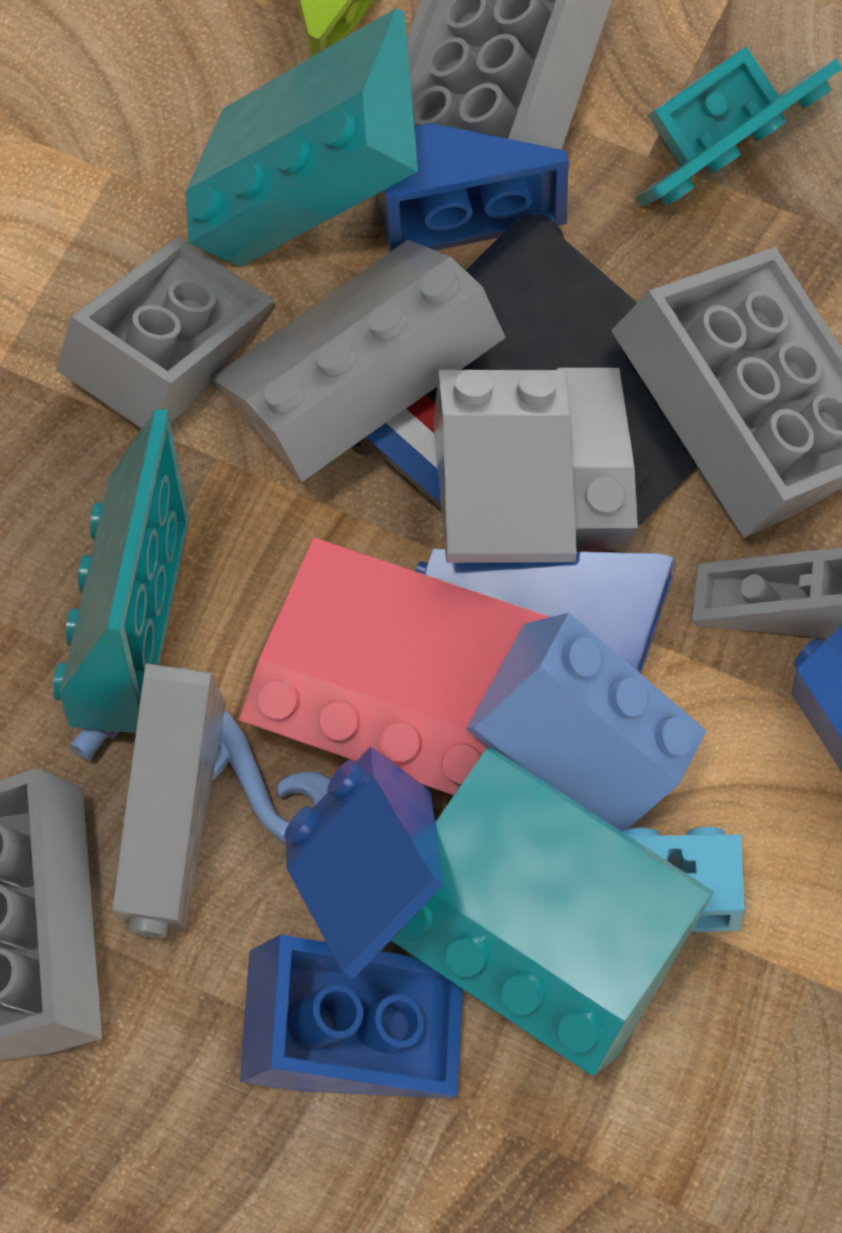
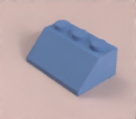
M570 613L523 624L466 728L467 731L488 748H494L621 832L631 828L680 784L707 731Z

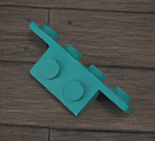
M746 46L647 114L680 165L635 196L643 207L658 199L661 200L665 207L675 202L695 187L690 177L706 166L712 174L741 155L736 144L751 133L756 141H759L785 124L787 120L781 112L796 101L804 109L830 92L832 87L827 79L842 69L837 58L816 68L778 95Z

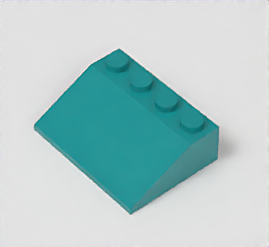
M397 8L393 9L222 109L186 189L188 244L241 267L418 172L405 13Z
M155 409L108 478L103 503L95 502L92 508L90 534L94 540L91 555L84 554L80 560L78 587L79 591L83 593L79 608H71L68 613L66 642L70 646L67 663L59 662L57 664L53 682L55 701H62L69 727L136 733L146 664L160 665L190 522L168 410Z
M489 747L483 752L435 822L443 886L391 941L594 1077L620 1055L714 891L494 748Z

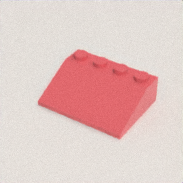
M313 537L261 653L239 721L357 761L371 746L419 783L455 795L483 752L488 748L466 730L470 720L523 624L549 618L550 616Z

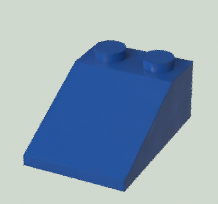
M429 123L414 126L418 172L376 194L389 253L407 240L433 250H441L498 238L522 213H530L535 216L537 214H544L551 218L558 226L567 224L569 160L566 150Z
M371 746L356 762L348 760L342 764L332 776L324 797L313 808L309 806L302 808L292 818L285 830L286 869L342 973L352 980L443 886L431 791Z
M280 934L249 951L240 1082L302 1092L455 1098L458 1091L463 989L416 957L380 951L352 980L342 973L326 942Z

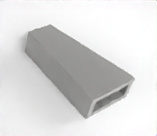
M146 664L112 907V911L121 922H128L127 931L136 935L166 938L168 929L186 931L226 702L212 673L153 664Z

